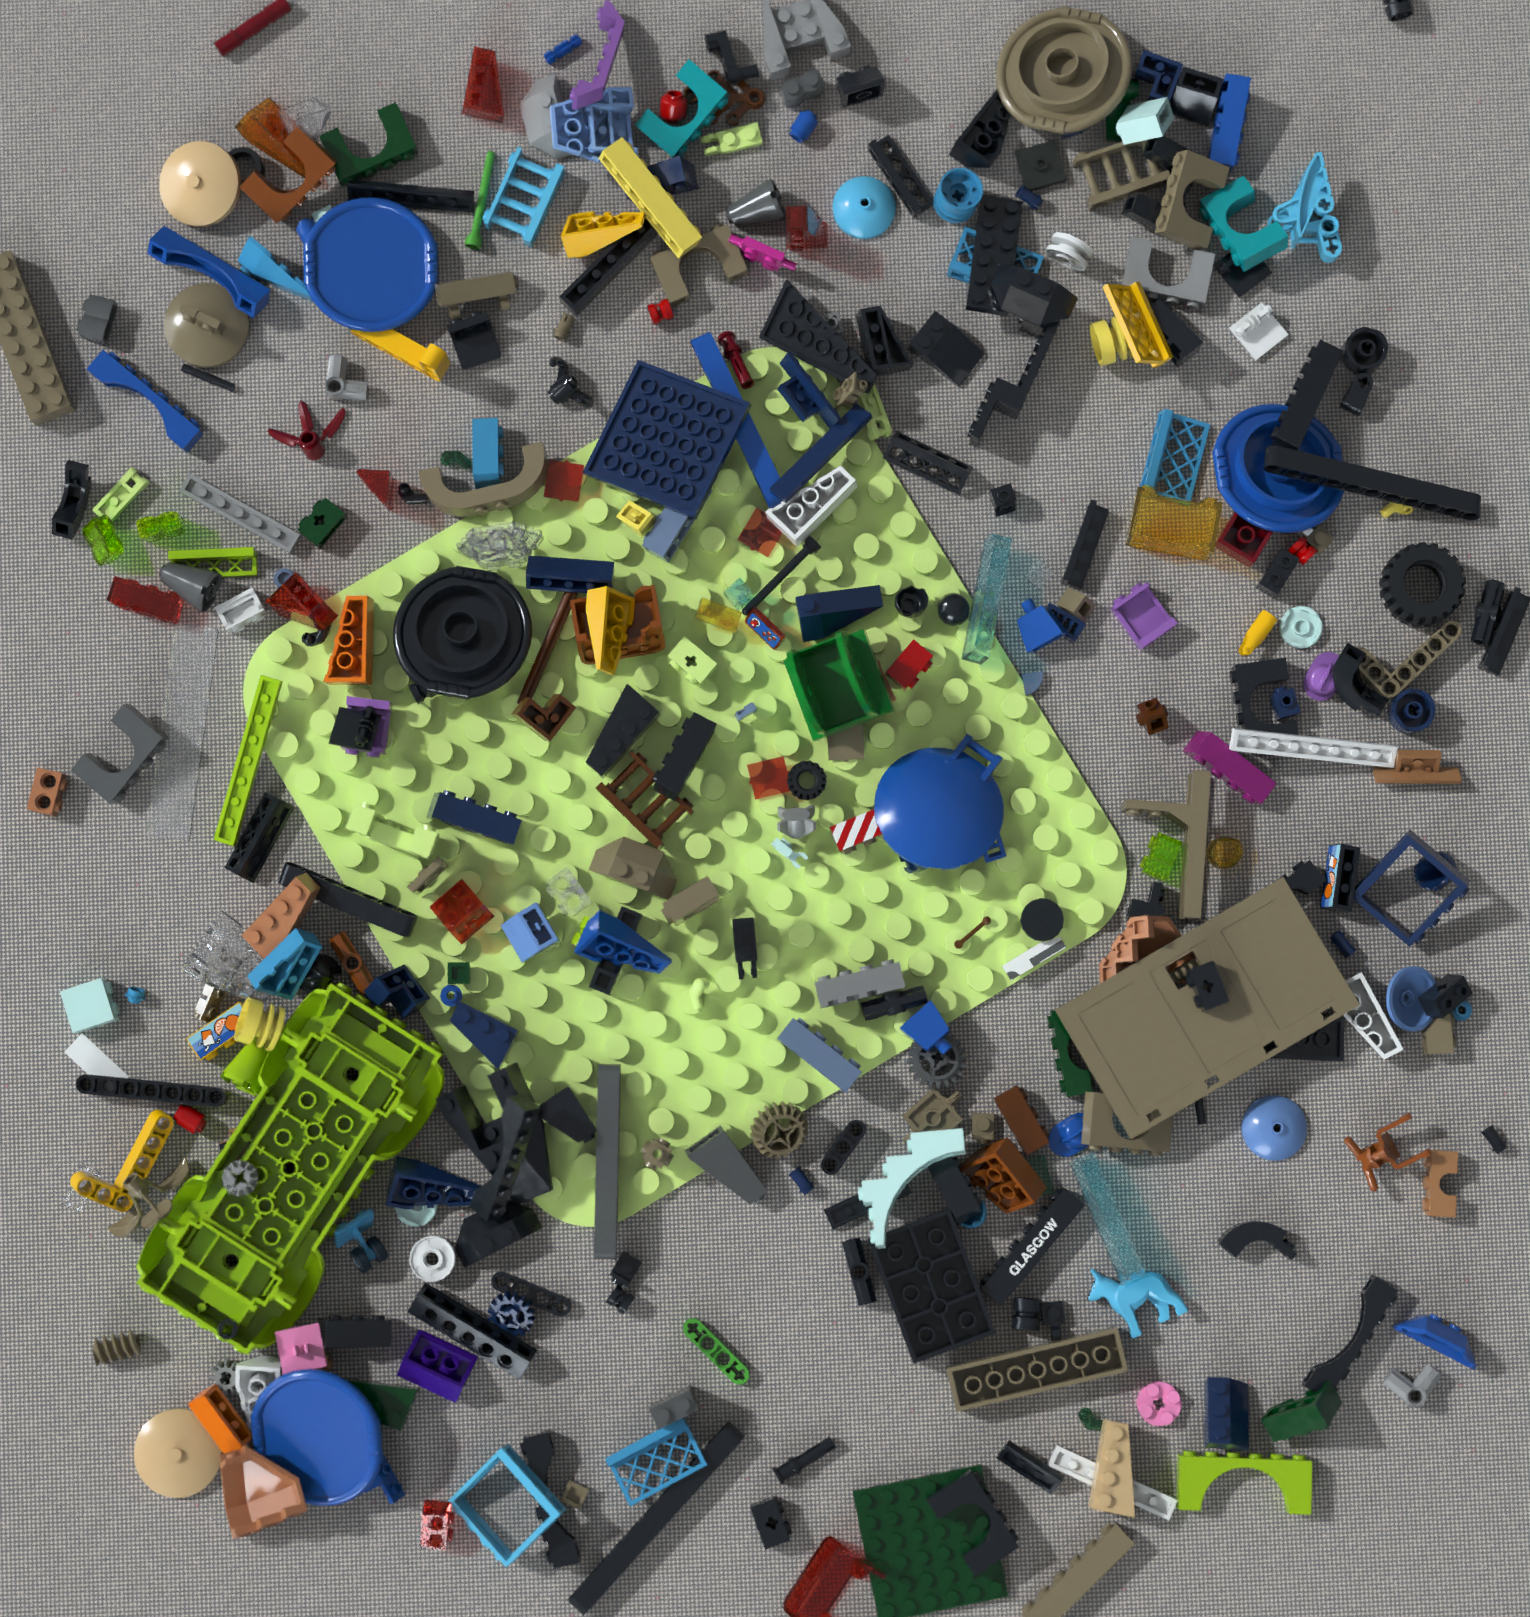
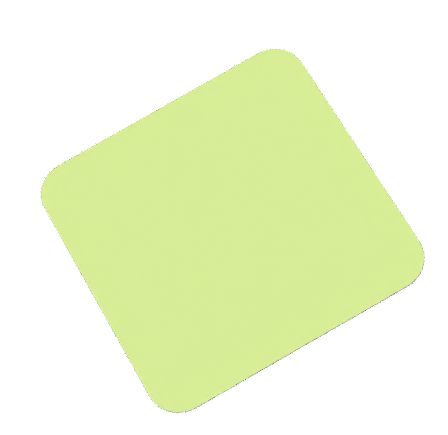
M765 347L741 354L754 380V385L749 389L741 387L730 360L726 362V365L742 399L750 402L752 405L749 414L781 478L830 429L818 413L804 422L796 415L777 390L779 385L791 379L780 365V361L787 352L778 347ZM797 358L802 368L811 376L813 382L824 393L832 407L835 408L833 396L835 390L840 387L836 378ZM706 375L695 381L711 387ZM841 405L837 409L839 416L842 418L853 405L850 407ZM866 426L801 488L809 487L817 482L819 478L839 466L843 467L856 480L857 488L810 534L822 548L816 554H809L747 616L742 614V609L803 549L802 545L804 542L797 547L776 527L771 528L769 523L768 525L764 524L766 526H763V528L779 536V538H775L762 529V533L758 537V541L762 543L759 551L739 540L744 530L754 531L759 528L758 526L762 520L761 512L765 514L769 507L737 440L735 439L713 484L712 493L672 559L667 563L647 552L642 546L645 535L652 530L654 524L641 538L616 517L629 500L652 513L655 519L663 512L665 507L583 474V470L599 440L598 438L549 467L544 484L527 501L508 507V509L503 511L494 510L482 516L473 515L463 518L275 630L257 648L245 674L243 700L247 718L249 717L260 675L283 681L264 750L343 883L418 916L411 937L400 936L369 922L367 924L394 969L405 964L430 997L419 1011L437 1042L443 1047V1052L463 1086H466L472 1101L485 1123L501 1117L503 1112L488 1078V1075L498 1071V1069L450 1022L457 1005L447 1006L441 1001V991L447 985H456L461 989V1002L520 1031L502 1068L516 1062L518 1063L531 1095L538 1106L569 1086L597 1129L598 1064L621 1065L618 1222L634 1215L703 1173L705 1170L691 1161L685 1150L718 1126H722L738 1150L753 1142L750 1133H752L750 1125L754 1124L753 1118L759 1117L758 1111H765V1105L771 1108L773 1102L777 1106H779L781 1101L785 1102L786 1105L790 1102L794 1107H799L801 1112L840 1089L777 1039L793 1018L797 1020L800 1017L809 1024L807 1028L813 1034L817 1031L826 1038L825 1043L828 1046L832 1047L834 1044L844 1052L841 1055L848 1061L852 1058L861 1065L859 1068L862 1071L859 1075L861 1077L911 1046V1043L914 1041L907 1037L900 1030V1027L924 1005L906 1009L905 1012L895 1015H885L865 1021L860 1003L880 998L882 995L891 992L905 991L917 986H924L928 1002L930 1000L933 1002L945 1023L948 1024L1094 935L1112 918L1124 894L1127 879L1126 857L1116 831L1032 695L1025 696L1021 677L889 463L883 459L884 455L876 442L868 438ZM751 532L750 535L752 538H755L753 532ZM766 536H770L773 541H768L769 538ZM528 556L614 562V590L635 599V592L640 587L655 585L665 648L657 653L620 659L615 674H607L598 670L596 664L588 665L581 662L576 643L572 612L570 610L532 700L543 708L553 694H560L572 703L576 709L551 741H544L511 714L519 705L517 703L564 592L526 589ZM462 566L497 572V574L508 580L520 592L530 612L532 640L523 665L506 684L484 696L465 700L436 695L432 698L427 697L424 699V702L417 704L408 685L414 682L402 669L393 644L394 621L405 596L421 580L443 569ZM880 585L883 607L836 632L843 630L852 634L862 629L866 630L876 660L880 661L884 675L913 639L933 655L931 659L933 664L926 673L921 671L917 676L920 680L912 689L908 687L905 691L885 675L896 698L895 701H892L895 711L863 723L864 759H851L848 762L844 760H829L828 737L816 742L812 740L783 660L787 659L786 653L793 649L800 651L835 637V633L825 639L803 643L795 597ZM911 585L917 589H925L929 597L926 610L922 615L915 618L904 617L895 608L896 594L901 589ZM953 592L965 597L970 607L968 619L963 624L957 626L944 624L937 612L939 600L945 594ZM578 593L576 599L580 597L587 598V593ZM346 596H369L374 599L372 685H329L323 682L325 674L327 675L330 655L332 656L334 649V640L338 634L339 621ZM752 613L779 637L780 640L774 648L747 624V620ZM322 621L332 625L322 644L309 647L302 642V635L306 632H317ZM684 636L717 663L718 667L702 686L698 683L693 685L685 678L687 674L681 669L676 671L669 665V653ZM687 659V667L691 665L696 666L695 659ZM626 684H628L660 712V716L603 779L586 764V760ZM347 696L384 700L392 703L386 755L380 754L379 758L369 757L367 752H358V755L346 754V750H343L340 746L329 744L339 707H348L346 705ZM749 703H754L757 712L737 721L735 713L744 709V706ZM695 712L717 723L679 795L681 799L685 797L694 805L692 808L694 814L690 816L685 812L662 835L663 838L661 840L664 844L659 850L665 852L677 879L671 897L708 876L719 894L720 901L676 927L674 923H668L661 911L664 908L662 903L666 899L589 870L596 850L622 837L655 848L596 790V787L601 782L604 785L610 784L633 761L629 755L631 751L635 754L641 753L647 759L645 764L654 773L657 770L661 771L664 767L662 761L666 753H671L674 749L671 745L676 735L681 736L684 731L681 727L686 717L691 718ZM966 734H969L978 744L993 754L1003 757L992 776L1000 789L1003 799L1004 817L1000 835L1006 857L986 863L982 856L975 862H970L956 869L942 870L941 868L928 867V869L920 872L907 873L904 870V867H907L905 861H900L899 855L889 847L883 839V835L877 837V842L865 846L864 843L857 845V850L851 853L838 852L829 828L873 810L875 793L882 776L902 756L924 748L937 747L955 750ZM968 746L964 750L966 754L985 767H988L991 763ZM809 760L813 763H818L826 774L827 783L824 791L818 797L810 800H800L798 797L793 796L787 784L788 773L791 768L801 761ZM639 766L616 790L617 793L615 795L620 800L626 799L649 774ZM804 772L800 774L798 782L802 788L809 789L814 786L815 778L811 773ZM654 783L632 804L633 807L630 810L635 815L641 814L660 795V793L653 790ZM444 790L456 793V798L463 800L464 797L477 800L476 805L484 807L485 804L497 807V812L504 814L505 811L517 814V819L522 821L514 845L482 836L480 833L476 834L466 831L459 826L445 824L436 818L434 820L426 818L434 793H443ZM668 798L650 816L646 826L651 831L654 828L657 829L678 808L679 804ZM361 802H366L373 805V810L384 816V820L397 825L396 828L400 830L402 827H406L415 831L416 826L423 827V824L435 827V832L440 834L431 859L417 857L346 829L354 804L361 805ZM810 805L815 806V814L811 820L816 821V830L799 839L791 838L777 831V823L782 821L778 816V807L790 809L806 808ZM776 838L779 840L782 838L786 839L793 845L791 850L795 853L803 852L808 856L807 860L803 857L796 859L797 864L801 866L800 869L795 868L790 860L771 846ZM997 847L988 850L987 852L988 854H991L999 851V848ZM438 856L448 864V867L421 894L416 895L407 887L418 877V873L425 866H429ZM1039 898L1050 899L1057 903L1064 917L1063 928L1053 939L1061 937L1066 948L1010 980L1002 966L1041 943V941L1028 937L1022 930L1020 923L1021 913L1024 907L1032 900ZM537 902L560 941L522 963L500 925L518 912ZM621 906L643 915L636 933L671 958L672 963L660 974L637 970L633 968V965L623 964L611 996L589 987L599 962L589 960L574 953L576 945L570 942L574 934L581 930L579 925L584 915L592 918L600 910L617 918ZM985 916L990 917V924L984 925L963 943L962 948L958 949L955 947V941L965 937L982 922ZM754 917L757 978H752L751 976L752 967L750 961L742 962L745 976L744 979L739 980L732 919ZM891 959L894 960V963H900L905 988L820 1009L814 985L819 977L830 975L831 978L839 976V972L847 970L855 973L860 971V967L871 964L873 968L882 966L881 962ZM448 962H470V984H448ZM706 978L709 981V988L704 989L701 995L704 1007L694 1010L689 990L696 979ZM453 991L448 992V999H454L455 993ZM544 1121L553 1190L532 1199L545 1212L563 1222L578 1226L595 1227L596 1137L586 1144L583 1140L578 1143ZM660 1137L670 1143L669 1147L672 1148L671 1154L674 1156L668 1167L664 1165L662 1169L657 1167L654 1170L644 1164L646 1160L642 1158L644 1154L641 1150L646 1141L651 1142L652 1139L658 1140ZM654 1150L653 1156L655 1158H659L661 1156V1152L659 1150Z

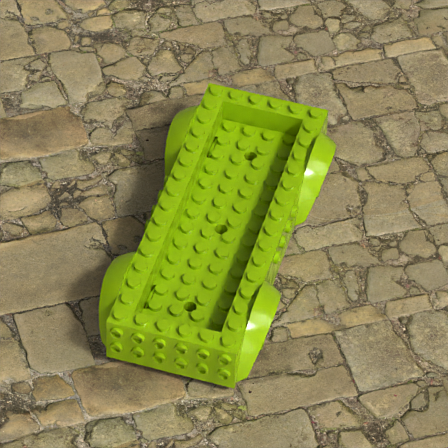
M330 983L326 990L315 989L295 1009L285 1023L274 1049L268 1052L258 1076V1082L262 1090L252 1102L249 1110L239 1122L238 1127L228 1139L225 1147L215 1159L206 1176L195 1175L191 1177L172 1198L173 1208L171 1212L152 1229L136 1265L140 1274L136 1284L141 1286L143 1291L157 1296L163 1304L174 1307L180 1315L188 1319L191 1318L202 1329L213 1332L216 1338L225 1343H230L241 1354L249 1355L256 1348L264 1349L277 1342L275 1332L291 1329L303 1315L315 1296L324 1274L325 1263L319 1252L320 1248L328 1236H334V1232L338 1227L336 1225L340 1217L344 1219L351 1208L348 1205L352 1199L357 1200L363 1189L360 1186L364 1180L368 1182L375 1171L372 1168L376 1161H385L396 1156L413 1141L433 1113L437 1105L436 1098L441 1096L443 1090L444 1071L439 1065L445 1056V1053L442 1052L443 1047L434 1041L426 1042L423 1040L425 1036L415 1029H412L410 1032L405 1028L406 1023L398 1018L390 1019L387 1017L388 1012L381 1007H371L368 1005L370 1000L360 994L354 996L350 993L352 989L343 983ZM350 1068L357 1069L359 1073L358 1078L354 1081L349 1080L346 1076ZM251 1142L240 1160L247 1161L256 1168L258 1173L257 1186L251 1193L244 1196L230 1194L223 1184L222 1176L224 1170L230 1163L238 1161L236 1160L248 1143ZM288 1162H293L296 1166V1171L293 1174L289 1173L286 1169ZM246 1170L239 1175L232 1173L236 1178L235 1187L240 1182L248 1184L243 1178ZM230 1254H234L238 1258V1264L235 1267H230L226 1263V1258ZM225 1319H233L239 1326L237 1335L229 1340L221 1338L217 1332L219 1323ZM225 1323L223 1333L232 1335L233 1325L230 1324L228 1326V1323Z

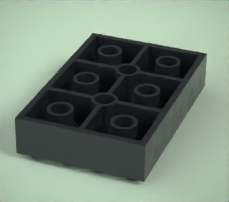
M950 1208L886 1230V1248L877 1249L875 1243H871V1237L867 1238L913 1364L996 1334Z

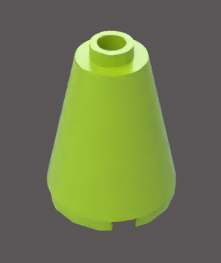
M254 1037L251 1044H246L222 1071L220 1078L228 1084L232 1081V1084L236 1086L235 1088L245 1093L258 1096L262 1089L258 1082V1076L269 1051L265 1050L264 1045L261 1048H257L256 1037Z

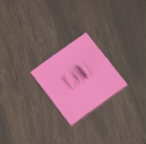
M319 1323L275 1332L283 1375L295 1370L317 1369L327 1366Z

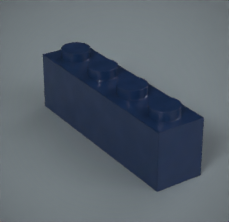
M528 556L526 589L587 593V590L605 586L613 589L614 562Z

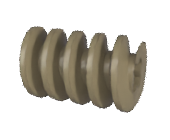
M131 1329L128 1330L127 1337L122 1331L120 1332L119 1339L116 1338L114 1333L111 1334V1341H108L106 1336H103L102 1343L97 1338H94L92 1349L96 1366H99L100 1361L103 1364H107L109 1359L111 1362H116L117 1356L120 1360H124L126 1355L129 1358H132L134 1353L138 1356L141 1355L139 1337L136 1334L134 1335Z

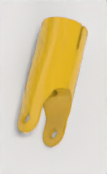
M1262 610L1246 632L1243 643L1238 649L1239 654L1242 656L1250 655L1256 647L1262 644L1278 621L1277 618L1269 612Z

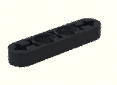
M499 1271L491 1279L493 1288L504 1294L510 1286L503 1284L499 1287L498 1282L495 1281L496 1277L500 1278L504 1275V1280L511 1283L512 1279H515L516 1281L512 1285L511 1292H509L511 1296L516 1292L517 1284H525L528 1291L525 1294L524 1301H531V1305L557 1316H565L571 1310L572 1304L569 1298L508 1272ZM542 1291L547 1294L548 1300L546 1303H537L535 1296L538 1292ZM552 1295L556 1297L554 1301L557 1303L564 1300L565 1306L568 1307L567 1310L563 1309L562 1312H559L558 1306L553 1304L551 1309L547 1306L551 1302Z

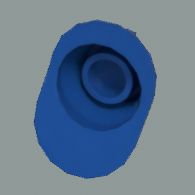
M1075 1113L1051 1129L1048 1144L1055 1154L1069 1157L1089 1146L1081 1144L1084 1113Z

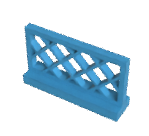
M967 227L964 228L946 275L969 284L972 263L971 250H973L974 245L968 247L965 238L966 235L975 237V230ZM1017 246L1015 263L1020 262L1022 268L1027 269L1023 260L1028 258L1037 260L1036 266L1027 270L1038 274L1044 256ZM967 252L971 260L964 264L957 261L959 255Z
M1166 408L1160 411L1138 493L1153 495L1189 506L1210 424L1173 413L1172 410ZM1173 419L1181 421L1184 430L1176 434L1172 428ZM1194 426L1203 428L1202 436L1195 439L1190 428ZM1186 431L1192 442L1183 447L1178 435ZM1174 438L1179 450L1170 454L1167 442ZM1193 444L1197 450V456L1190 460L1185 448ZM1181 451L1186 463L1178 467L1172 456ZM1169 459L1174 470L1165 474L1161 467L1162 461ZM1189 465L1192 475L1189 479L1185 480L1179 469ZM1176 471L1181 483L1172 487L1167 476ZM1161 479H1164L1169 488L1164 493L1155 490L1157 482ZM1183 485L1187 491L1186 499L1179 498L1174 489Z
M686 1417L649 1434L605 1458L630 1507L708 1465L689 1428ZM686 1432L689 1438L687 1448L675 1445L678 1435ZM662 1444L671 1446L668 1459L656 1455L659 1446ZM691 1445H693L695 1451L690 1450ZM674 1448L686 1451L682 1463L671 1460ZM689 1452L697 1454L701 1463L695 1467L685 1465ZM643 1454L652 1456L648 1469L637 1466L639 1457ZM655 1458L667 1461L663 1474L652 1471ZM635 1459L634 1464L629 1463L630 1461ZM670 1463L681 1466L678 1476L671 1477L666 1475ZM623 1465L633 1467L630 1478L621 1477L617 1468ZM684 1467L689 1468V1470L683 1473ZM636 1468L647 1472L644 1484L632 1481ZM650 1473L662 1476L660 1485L656 1488L647 1486ZM665 1478L671 1479L664 1483ZM631 1483L642 1487L640 1496L632 1500L629 1494Z

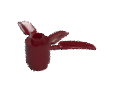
M300 401L298 407L303 431L300 437L276 429H268V434L279 442L291 447L299 444L306 458L315 461L322 458L325 454V446L322 442L326 437L331 438L336 433L344 420L346 411L344 408L339 410L322 432L323 436L320 438L317 433L310 431L314 429L313 421L307 405Z

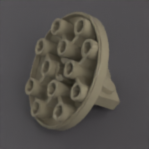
M212 283L193 285L180 292L170 303L164 319L165 336L174 353L186 363L203 368L221 366L235 358L245 346L250 330L249 316L235 307L228 290L221 285Z

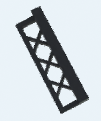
M887 135L878 142L876 139L869 142L868 152L912 218L914 219L933 207V200L891 137ZM885 143H888L892 149L891 156L886 155L881 148ZM892 161L901 162L903 165L902 173L896 171ZM903 178L913 180L915 183L914 191L907 188ZM915 195L924 197L927 204L920 207L914 198Z
M896 431L883 456V459L960 495L973 469L972 466L899 431ZM893 446L902 449L904 457L897 459L889 455ZM914 456L921 458L923 466L917 468L912 466L909 458ZM934 465L940 467L942 475L937 477L931 475L928 467ZM956 475L961 477L962 480L959 487L950 484L948 476Z
M1092 499L1088 504L1061 584L1078 590L1082 589L1109 513V509L1096 505L1097 501Z
M1518 587L1509 591L1499 622L1494 627L1490 645H1487L1478 669L1497 677L1501 673L1530 603V597L1521 594L1522 589Z
M265 792L224 868L254 883L294 807ZM269 800H272L271 805H270L269 808L266 810V806H267ZM258 821H261L259 827L256 829V824L258 823ZM250 840V844L245 848L247 841ZM240 858V862L237 868H233L237 860Z

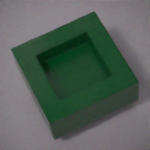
M448 962V984H470V962Z

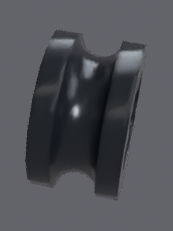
M225 1319L217 1327L218 1335L225 1340L232 1339L239 1331L238 1323L233 1319ZM225 1323H228V1326L230 1324L233 1325L232 1335L223 1333Z

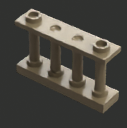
M1148 140L1125 145L1123 142L1090 153L1084 151L1076 155L1072 164L1073 168L1082 166L1091 190L1090 197L1087 200L1089 211L1126 199L1130 194L1143 193L1167 185V179L1170 176L1169 170L1162 172L1156 163L1148 159L1146 160L1151 174L1143 179L1141 176L1139 177L1129 149L1141 145L1144 152ZM1120 152L1131 177L1130 183L1125 185L1119 183L1110 159L1111 155ZM1102 159L1112 186L1110 190L1105 192L1099 190L1090 165L1091 162Z

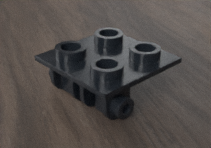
M1228 253L1213 265L1238 298L1272 274V271L1264 261L1244 272L1240 265H1235L1231 253Z
M367 706L363 711L339 707L329 744L371 752L382 715L376 714L375 708L372 706Z

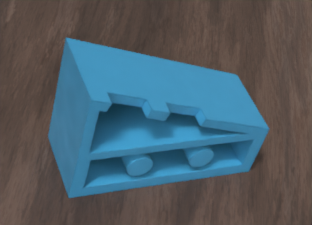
M498 418L472 419V460L475 489L502 483L504 464L501 463V457H504L503 444H500V439H504L503 426H499Z
M295 928L247 977L255 990L292 1000L319 954L322 945L314 933Z

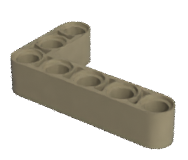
M1454 620L1446 622L1391 673L1366 648L1357 647L1366 653L1363 662L1359 666V675L1372 690L1387 699H1391L1398 695L1461 635L1462 627ZM1446 627L1453 628L1454 636L1447 635ZM1431 641L1438 643V651H1434L1430 647ZM1416 655L1423 658V665H1418L1415 662ZM1369 669L1377 670V679L1370 677ZM1400 670L1407 671V680L1400 677ZM1385 684L1392 686V694H1387L1384 691Z

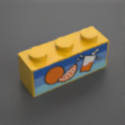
M239 1001L186 1038L200 1060L207 1059V1061H210L219 1055L217 1051L225 1047L228 1049L237 1042L234 1040L235 1028L244 1002Z

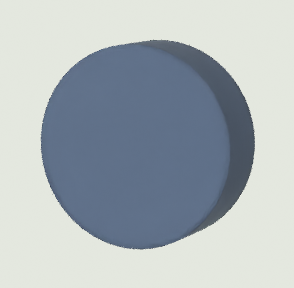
M282 568L275 573L274 582L279 589L290 590L296 584V576L290 569Z

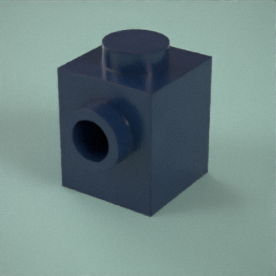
M1286 686L1274 689L1275 693L1269 696L1276 721L1301 713L1294 688L1287 689Z

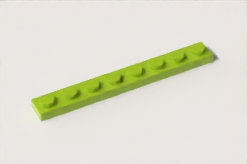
M260 675L213 839L215 841L231 846H236L282 687L283 681Z

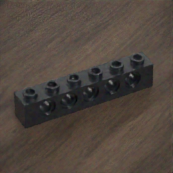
M426 1282L408 1310V1313L417 1319H420L519 1380L537 1352V1349L501 1329Z

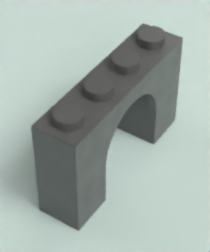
M123 704L110 720L132 741L134 756L130 765L123 771H113L92 753H86L82 755L71 769L74 774L109 804L119 803L127 795L125 791L130 785L133 786L138 782L141 771L143 769L146 770L153 763V756L156 753H160L166 747L167 743L165 741L169 738L131 704Z

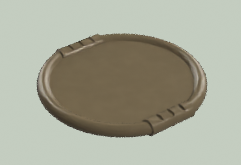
M1065 6L1051 9L1025 21L1008 38L997 62V90L1009 113L1020 123L1024 124L1025 127L1063 135L1077 132L1103 120L1121 102L1132 76V55L1129 44L1121 30L1103 14Z

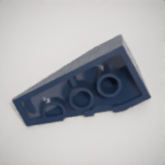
M880 585L795 597L803 643L825 639L836 631L883 607Z

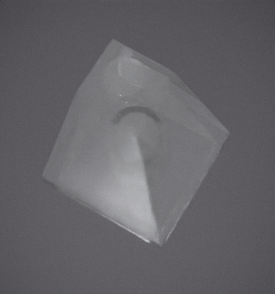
M317 97L278 111V115L288 135L300 124L316 140L319 138L331 114V109Z

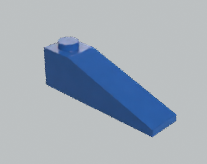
M600 910L587 921L574 952L595 962H600L603 959L613 961V965L616 966L624 963L633 965V968L658 974L672 963L671 958L621 920Z

